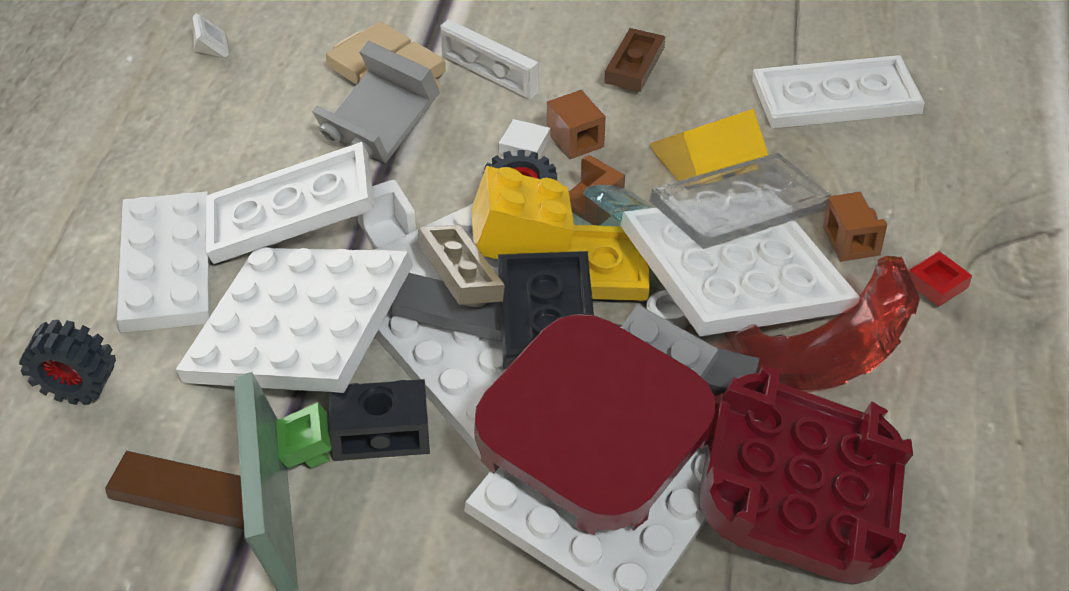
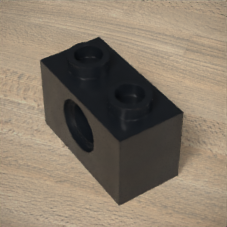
M425 379L364 384L352 383L348 384L344 393L329 392V432L333 460L344 461L430 454Z

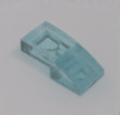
M616 185L589 186L582 193L620 223L625 211L655 208L632 191Z

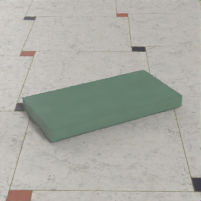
M253 372L236 376V380H234L245 539L276 590L294 591L298 590L288 472L287 467L278 459L276 421L278 419Z

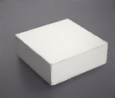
M513 119L499 142V154L503 155V152L510 151L512 156H517V150H525V156H529L531 151L538 153L539 160L550 140V128Z

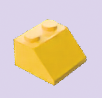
M754 108L650 143L652 151L680 184L696 181L698 188L721 181L720 172L731 169L732 174L737 175L755 169L754 160L769 156Z

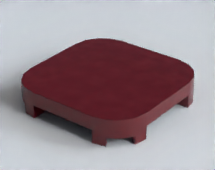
M574 314L559 318L544 328L484 392L476 406L474 439L481 454V462L493 474L501 467L577 517L576 528L594 536L596 529L618 530L631 526L634 531L648 520L652 505L698 448L704 450L711 436L714 422L715 396L707 381L694 370L620 326L595 315Z
M762 366L759 373L742 375L738 379L733 377L715 410L699 488L700 507L707 522L721 537L739 547L830 579L853 584L874 580L902 550L906 534L900 533L899 529L905 465L913 456L912 440H903L898 430L884 418L888 410L872 401L866 410L861 412L779 383L780 369Z

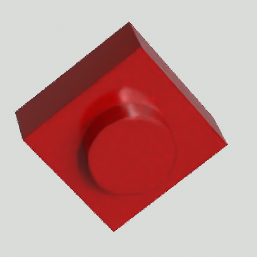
M938 251L909 269L906 282L940 307L969 288L972 274Z

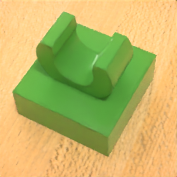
M318 402L276 421L278 459L288 469L303 462H306L310 468H315L330 461V456L326 453L331 451L328 413Z

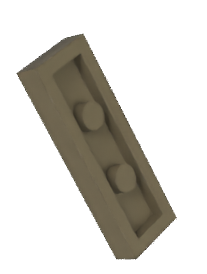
M461 225L419 227L418 245L459 305L480 307L489 302L503 301L504 283Z

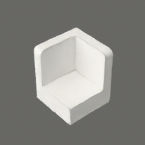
M395 179L372 186L374 210L359 215L358 223L373 248L377 249L415 231L416 224L414 209Z

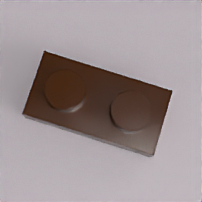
M629 28L605 70L604 83L641 92L665 48V36Z

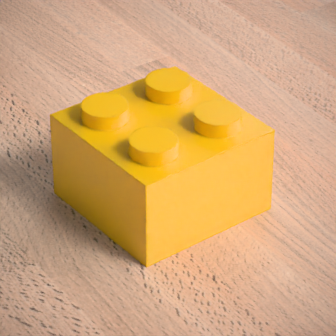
M486 166L471 208L473 243L481 254L485 257L498 259V254L567 252L575 233L568 187L551 178L536 179L522 175L517 170L509 167L498 169Z

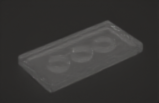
M775 153L653 188L649 202L702 249H706L825 211L828 196L832 195L781 154Z

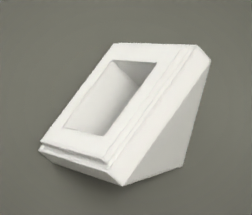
M196 13L193 16L194 52L226 58L229 55L225 32Z

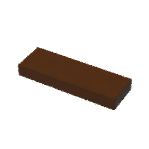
M126 450L105 487L108 499L244 529L240 475Z

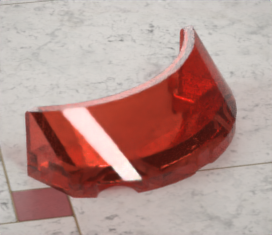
M884 256L877 260L878 263L875 266L872 277L859 295L858 304L816 329L793 336L783 334L768 336L763 334L756 324H751L741 330L724 332L736 353L760 358L757 373H759L762 366L780 369L779 383L799 390L829 389L844 385L859 375L869 373L893 353L901 343L899 338L905 330L911 315L917 312L920 297L902 256Z

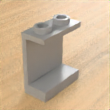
M368 40L359 52L368 72L334 114L317 105L312 112L320 125L319 132L327 140L334 144L342 142L348 146L362 142L369 158L372 157L386 164L440 94V91L430 69Z

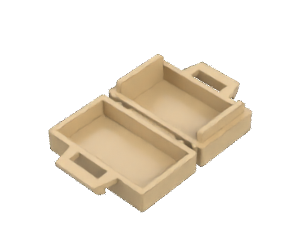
M379 21L363 32L358 31L334 45L333 49L326 53L327 66L355 84H358L368 72L359 53L368 40L430 69L439 89H441V85L438 79L446 72L444 58L415 41L411 43L409 37L382 21Z

